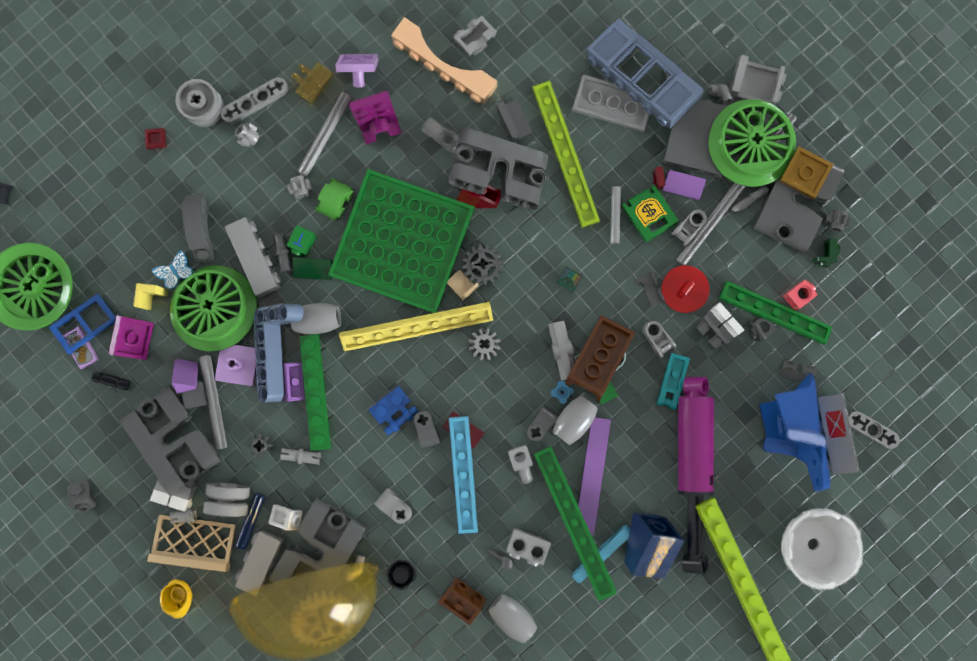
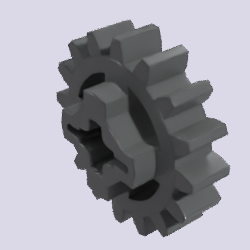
M480 244L478 250L472 247V253L466 252L468 259L463 258V263L467 265L462 266V270H467L464 276L471 277L470 283L475 280L479 285L480 282H483L484 286H487L488 281L494 284L493 278H500L498 272L502 273L503 269L499 266L503 265L504 262L498 260L501 258V254L495 255V248L490 251L489 245L483 249ZM485 254L491 256L493 259L487 258ZM478 255L477 260L470 263L472 258ZM480 262H484L486 265L485 269L479 266ZM495 268V271L490 276H488V272L490 271V269ZM476 271L481 277L476 276L473 272Z

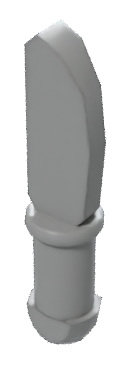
M767 186L760 187V189L733 205L730 210L739 212L747 208L758 198L766 195L769 188Z

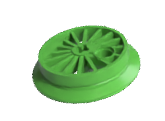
M757 99L741 100L726 107L714 120L709 133V152L716 168L730 181L743 186H763L774 182L783 175L796 151L795 131L788 117L775 105ZM745 110H749V114L747 116L744 113ZM766 113H768V114H770L772 117H771V118L768 120V122L764 125V124H763L764 118H765ZM738 114L741 124L733 118L734 115ZM749 118L755 121V126L750 124ZM774 119L780 123L779 126L764 133ZM728 123H730L738 131L727 129L726 127ZM783 128L785 135L769 136ZM725 134L740 139L725 141ZM786 140V146L771 141ZM743 144L728 153L726 146ZM772 148L784 151L783 157L779 155L776 151H774ZM745 149L736 162L730 157ZM749 152L747 163L740 164ZM768 154H769L772 158H774L775 160L771 161V159H770V157L768 156Z
M21 243L1 252L0 322L14 329L28 331L46 327L57 320L67 308L73 288L71 272L65 260L53 249L37 243ZM34 257H39L38 263L35 264ZM24 259L28 261V270L23 262ZM46 259L51 261L48 265L45 264ZM16 264L20 268L23 276L13 269V267ZM46 269V274L42 276V271ZM9 272L18 278L20 282L7 279ZM61 276L62 282L51 283V281ZM5 282L19 286L16 288L4 289ZM62 287V293L50 291L46 288ZM19 292V293L15 294V295L12 296V297H9V296L6 294V293ZM45 293L60 297L58 303L53 301ZM45 301L54 307L51 311H49ZM39 306L44 313L42 317H40Z
M206 266L193 271V275L179 283L171 299L170 318L178 336L191 347L202 351H221L234 346L248 334L254 323L257 300L249 281L242 274L225 266ZM212 276H218L213 287ZM223 279H229V281L220 290ZM233 285L236 286L237 290L225 295ZM206 286L207 289L205 293L201 294V288ZM189 289L196 296V299L184 296L186 290ZM240 295V301L226 302ZM182 299L197 304L180 306ZM240 306L239 313L224 309L225 307ZM194 310L181 317L180 311ZM221 312L235 317L228 320ZM218 316L225 322L221 324ZM195 317L187 327L184 325L183 322ZM200 322L196 335L192 334L191 331Z

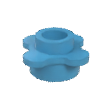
M559 381L557 383L558 386L551 390V396L559 399L561 404H565L567 398L573 395L574 390L566 386L564 381Z

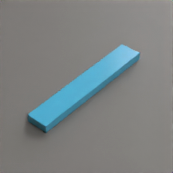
M469 416L449 417L458 534L477 533L478 522Z

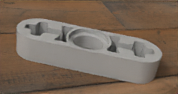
M859 411L848 413L850 426L853 430L884 448L893 449L899 445L900 438L894 431ZM858 416L857 420L863 422L864 424L861 425L859 423H854L852 417ZM871 424L877 428L875 435L868 433V427ZM881 435L888 436V437L891 436V440H892L893 442H892V443H887L888 441H887L885 438L880 437V436H881Z

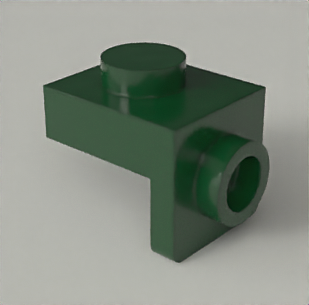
M830 238L824 241L823 257L812 259V263L818 264V267H830L831 264L837 262V256L840 253L838 239Z

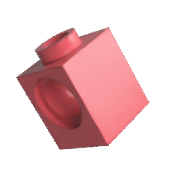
M803 280L782 296L793 310H798L818 294L815 292L816 288L811 282ZM799 289L805 294L803 299L798 296Z

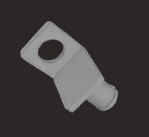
M523 445L509 450L508 454L514 472L519 471L522 483L526 484L533 481L529 468L533 466L527 446ZM518 452L524 453L523 455L514 457L515 454Z

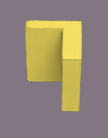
M137 283L134 307L151 310L153 296L168 297L169 290L156 285Z

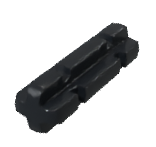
M93 372L91 377L93 382L121 390H128L130 387L129 380L101 372Z

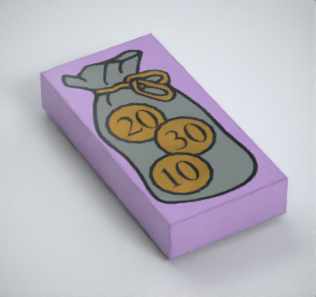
M77 327L63 336L72 346L86 335L81 327ZM89 341L72 353L80 369H84L99 360Z

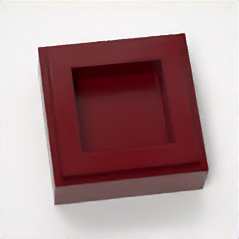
M164 128L144 129L146 149L166 148Z
M661 166L656 167L652 172L654 185L658 190L663 189L665 186L663 167Z

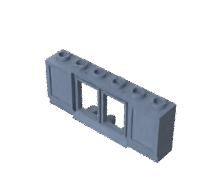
M619 18L587 48L588 62L594 67L597 66L606 78H611L620 90L624 89L634 102L638 101L648 114L652 113L662 126L666 125L671 129L702 98V87ZM637 47L650 60L629 79L616 67ZM654 65H657L670 77L649 96L636 83Z

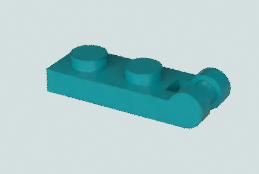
M670 353L656 405L669 406V409H676L690 358ZM667 392L673 394L671 399L666 398Z

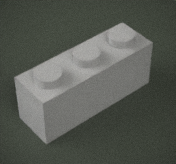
M264 529L259 533H255L251 541L253 547L251 551H247L243 559L245 565L243 569H239L235 580H237L236 588L254 596L261 593L284 538Z

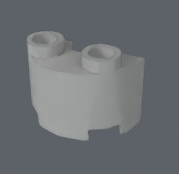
M480 16L477 20L473 19L468 23L467 30H458L453 38L471 56L472 53L476 55L487 46L486 42L491 37L494 38L497 31L483 16Z

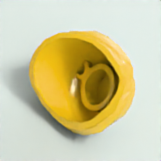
M174 579L162 589L160 604L162 610L173 618L178 619L186 615L191 606L192 591L185 581Z

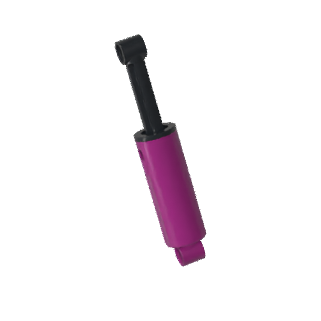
M686 377L683 383V390L686 396L678 398V494L688 495L687 553L683 556L682 568L686 573L705 575L708 570V558L703 554V522L695 506L704 502V496L714 495V398L707 396L709 382L706 377Z

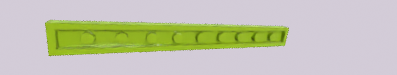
M712 497L695 507L767 661H791L716 499Z

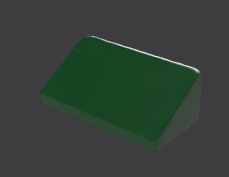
M293 257V278L332 280V277L328 276L333 261Z

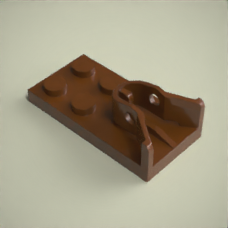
M601 315L571 369L565 384L574 383L595 394L597 401L600 402L636 332Z

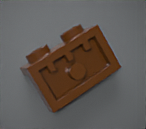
M455 577L438 603L470 625L482 611L486 598L470 588L464 581Z

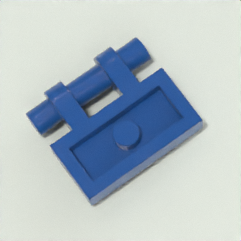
M400 386L368 409L380 425L385 421L389 423V426L384 429L387 435H390L393 431L397 432L402 424L406 421H411L414 418L413 416L419 412L415 406L409 410L406 408L405 405L411 402V400ZM401 410L403 415L394 420L392 416Z

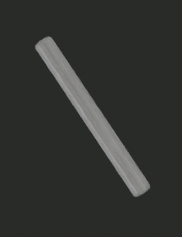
M342 92L301 163L298 169L299 174L305 177L308 176L350 102L351 97L349 94Z
M210 355L200 357V364L215 447L219 450L227 448L212 359Z

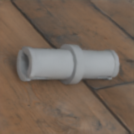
M285 448L281 450L280 460L295 461L298 464H302V462L320 464V452Z

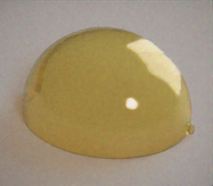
M354 563L283 579L233 598L229 602V613L232 615L241 635L260 652L274 658L290 661L318 658L346 645L367 623L377 598L376 573L379 572L377 564Z

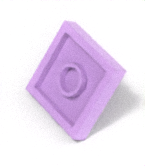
M378 54L340 55L336 63V72H352L353 86L364 87V72H375L378 64Z
M234 345L219 351L215 381L254 386L256 378L255 348Z

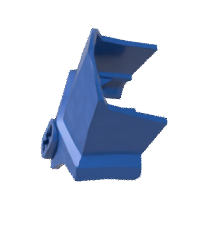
M808 374L795 391L775 394L776 401L759 404L766 433L763 450L765 452L793 456L806 463L815 492L830 488V475L826 457L825 437L820 433L815 379L812 374Z

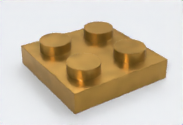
M798 147L779 182L814 200L834 164Z

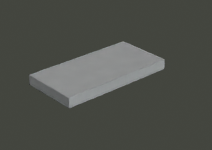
M582 75L572 112L644 132L649 114L638 101L634 102L624 89L620 90L614 83Z

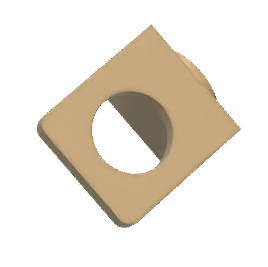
M458 270L448 280L447 284L464 301L478 288L479 284L476 283L474 285L470 283V280L464 276L465 274Z

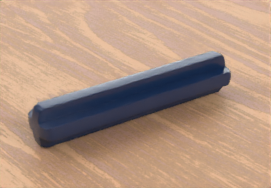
M254 494L235 544L236 548L246 549L263 505L264 495Z

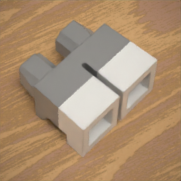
M157 480L150 501L165 506L168 505V507L184 512L188 511L192 507L193 502L191 501L197 489L194 486L195 481L170 496L159 480Z

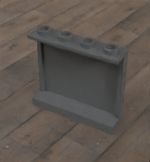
M709 99L699 100L671 128L661 165L734 183L716 168L712 161L708 144L709 133L714 120L729 104L719 105ZM749 110L744 111L746 116L749 114ZM738 114L734 115L733 118L741 124ZM749 118L751 125L753 124V119ZM728 123L726 127L727 129L738 131L735 127ZM725 134V141L740 139ZM743 144L726 146L728 153ZM745 149L730 157L736 162Z

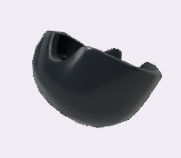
M408 560L395 561L389 566L387 571L388 583L397 590L408 589L414 584L417 577L415 567Z

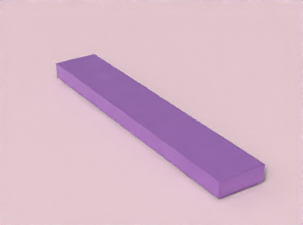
M595 417L589 429L578 502L591 535H594L611 424L610 419Z

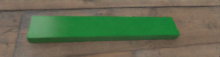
M729 281L724 283L718 298L822 345L827 344L833 328L828 324Z

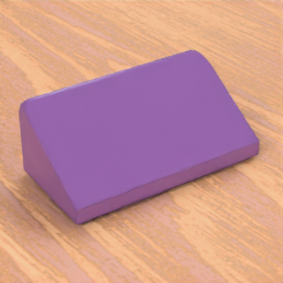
M669 170L662 191L700 200L706 179Z
M175 359L172 385L177 393L196 389L198 362Z
M302 362L283 363V402L306 400Z

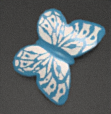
M180 250L172 264L155 267L152 269V273L159 279L165 280L164 285L166 288L173 289L177 287L179 280L187 279L193 275V270L187 266V257L184 251Z

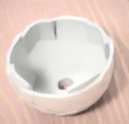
M811 509L802 512L801 515L792 519L783 533L781 547L785 564L802 583L816 589H833L845 583L858 572L862 564L863 547L861 533L848 517L832 510ZM810 539H816L817 546L814 549L808 547Z

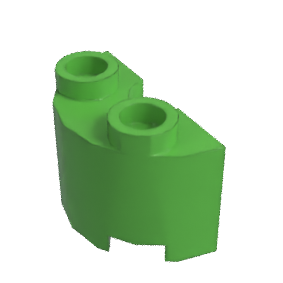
M331 178L330 183H326L319 194L318 200L320 202L315 207L316 211L336 221L344 213L345 208L342 207L346 200L350 201L352 198L353 188Z

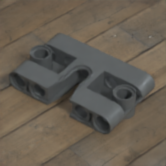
M463 128L460 130L455 155L452 159L453 164L449 183L452 186L482 195L494 174L495 167H498L503 172L501 179V201L525 209L536 210L539 208L542 187L546 181L545 172L548 155L483 132Z
M833 165L814 200L779 182L781 177L772 183L752 229L772 237L777 243H785L806 253L823 218L807 206L798 203L795 200V195L810 201L826 204L828 200H832L845 170ZM779 229H783L786 232V237L780 236Z
M169 386L152 399L143 400L136 410H133L119 421L165 491L172 496L189 483L199 480L202 474L221 462V459L200 430L182 436L167 445L168 438L178 432L192 417L188 410L185 409L178 395ZM153 406V411L147 414V408ZM191 467H195V473L188 476V470Z
M316 498L297 532L311 545L321 550L323 556L317 558L308 552L288 547L268 581L287 591L295 599L299 598L307 601V595L313 598L314 592L320 596L325 591V594L328 595L367 526L350 517L343 510H338L321 499ZM334 515L342 517L341 524H336L333 521ZM294 584H300L303 587V591L297 592L294 589Z

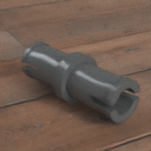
M283 233L273 236L276 247L275 257H278L280 273H289L292 271L289 259L290 250L286 246V235Z

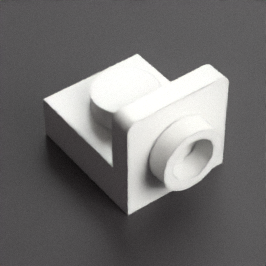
M273 505L268 524L284 530H298L303 512L291 510L281 505Z

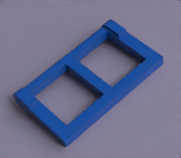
M96 294L48 328L60 342L66 353L70 355L114 324L116 316L101 296ZM97 302L110 320L92 331L79 313ZM75 317L88 335L70 346L58 328Z

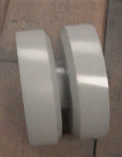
M192 79L181 85L176 93L175 103L177 109L190 123L198 127H209L221 119V110L224 107V102L221 95L209 82L202 79Z
M235 483L206 484L205 495L215 499L204 501L203 512L217 516L247 515L248 504L239 500L249 497L250 487Z

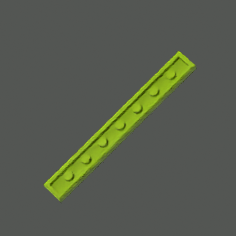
M547 81L532 86L581 228L598 223L600 220L551 82Z

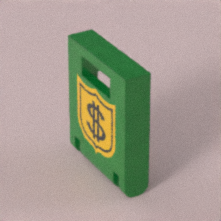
M655 185L650 187L652 194L646 189L629 199L627 202L630 207L625 202L621 204L645 243L679 222ZM664 218L663 221L666 225L652 232L649 226Z

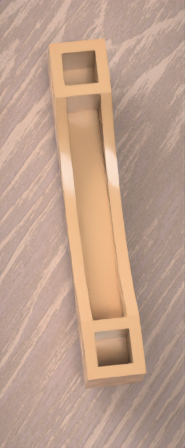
M405 17L392 33L393 45L401 51L403 49L407 51L412 59L423 62L428 70L432 72L434 70L439 73L441 79L455 84L454 87L462 93L464 91L468 93L470 98L476 103L481 102L485 104L497 88V80L482 70H462L441 61L426 45L420 27Z

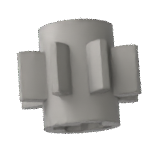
M251 123L240 124L235 131V136L238 138L237 143L247 147L256 144L259 139V134L256 132L257 127Z
M304 176L291 178V184L287 185L289 194L295 195L296 199L307 197L309 195L308 190H312L309 179H305Z

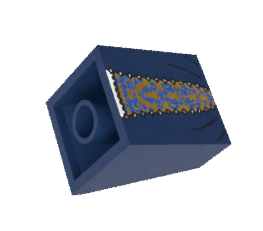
M634 512L624 563L634 576L665 579L684 539L666 517Z

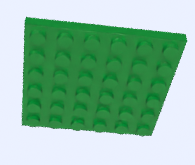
M367 169L328 276L428 312L437 313L475 208L472 205Z

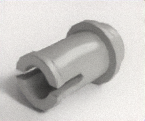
M191 508L185 512L171 511L170 519L173 520H170V523L187 522L192 524V522H196L197 513Z

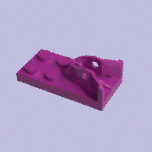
M388 91L349 103L351 111L362 131L366 145L377 141L376 134L383 131L388 132L390 136L402 134Z

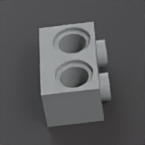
M514 527L506 552H509V556L512 558L520 559L522 557L527 559V563L531 565H544L551 541ZM522 540L524 546L521 549H516L513 546L514 541ZM536 546L542 548V553L539 556L531 553L532 549Z

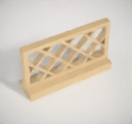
M159 515L152 551L148 555L147 562L230 572L231 564L229 563L236 530L235 524L196 520V522L191 524L193 530L187 535H184L179 528L184 523H179L178 525L174 523L175 527L166 533L162 528L164 519H173H170V516ZM204 525H209L213 532L204 538L199 529ZM224 527L231 528L229 537L222 540L217 532ZM177 529L182 538L173 544L168 535ZM196 532L201 541L192 547L187 538ZM215 534L220 543L211 549L206 540ZM165 538L170 547L165 551H157L159 542ZM182 541H185L190 548L184 554H180L176 548ZM204 543L209 552L199 556L195 548ZM223 546L226 550L225 559H218L214 551Z

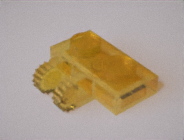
M318 62L312 70L302 64L298 65L299 70L307 75L305 79H302L295 73L291 75L296 82L301 84L296 90V94L311 105L334 75L333 72Z

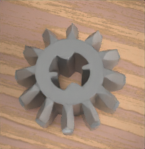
M488 328L486 329V334H483L482 329H479L480 336L473 332L472 335L476 340L469 339V343L475 344V346L469 347V350L476 349L477 351L473 353V357L480 353L479 360L481 361L484 355H486L487 360H491L489 353L496 357L497 353L493 349L500 350L501 348L498 345H494V343L500 342V338L493 340L497 333L493 332L489 336L490 329ZM483 340L485 342L488 340L490 347L488 349L485 347L481 349L479 347L481 346L480 341Z

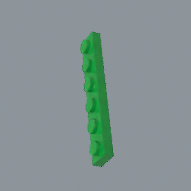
M320 335L299 336L311 451L331 449Z

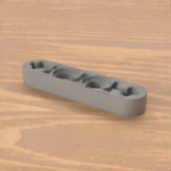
M276 77L222 108V119L228 124H235L281 98L288 92L286 81L283 78ZM278 83H279L280 85H282V86H281L282 90H280V91H279L278 89H276V88H277L276 84H278ZM268 88H271V90H272V92L274 93V95H272V94L270 93V91L268 90ZM261 92L268 94L267 99L264 101L258 100V95ZM245 101L251 102V107L248 110L242 109V104ZM235 107H238V109H239L242 113L239 114V113L237 112V109H236ZM229 111H231V112L233 113V114H232L233 118H231V119H230L229 117H227V116H228V113H227V112H229Z

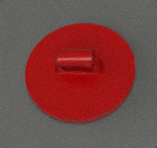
M687 265L678 266L669 271L661 285V293L665 303L672 310L680 313H691L700 309L706 303L710 290L706 276L699 269Z

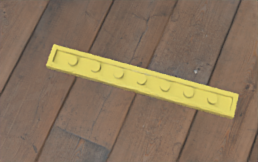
M490 302L340 332L339 337L343 350L349 351L493 321Z

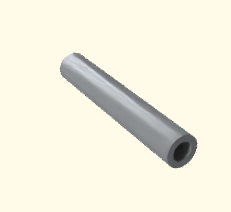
M618 186L611 187L610 244L620 243L621 187Z

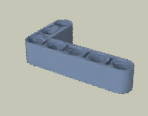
M277 304L258 308L254 312L257 395L262 403L280 402L283 399L280 325L302 320L303 308L299 304Z

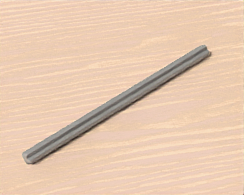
M788 113L786 116L793 125L797 118L792 113ZM783 128L774 132L771 136L785 135ZM734 183L708 217L705 224L677 258L681 265L687 264L745 186Z

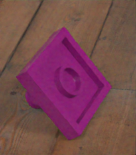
M116 316L109 354L146 360L154 323Z

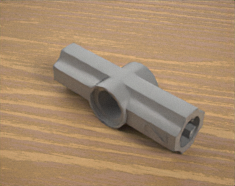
M559 321L548 324V329L552 340L553 356L555 361H557L562 381L567 379L574 366V352L571 341L568 339L565 322Z

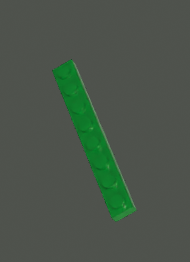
M552 446L535 453L536 461L598 600L601 601L617 594Z

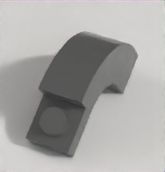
M204 193L185 195L183 201L185 236L189 250H192L196 263L216 259L208 231L207 217L209 206Z

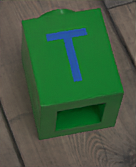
M296 225L286 246L291 249V253L299 257L302 254L308 256L317 236L313 232Z

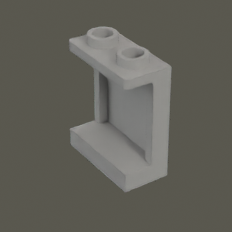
M741 55L736 62L729 89L732 98L739 100H763L773 105L776 102L778 103L782 92L779 91L780 86L784 84L787 75L784 73L785 67L781 66L779 69L761 65L748 61L749 56Z

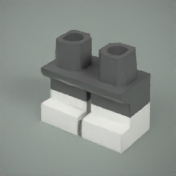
M721 303L715 304L699 319L701 322L695 328L701 336L708 331L712 333L713 337L707 341L712 349L728 344L734 337L744 331L734 317L729 318L732 315Z

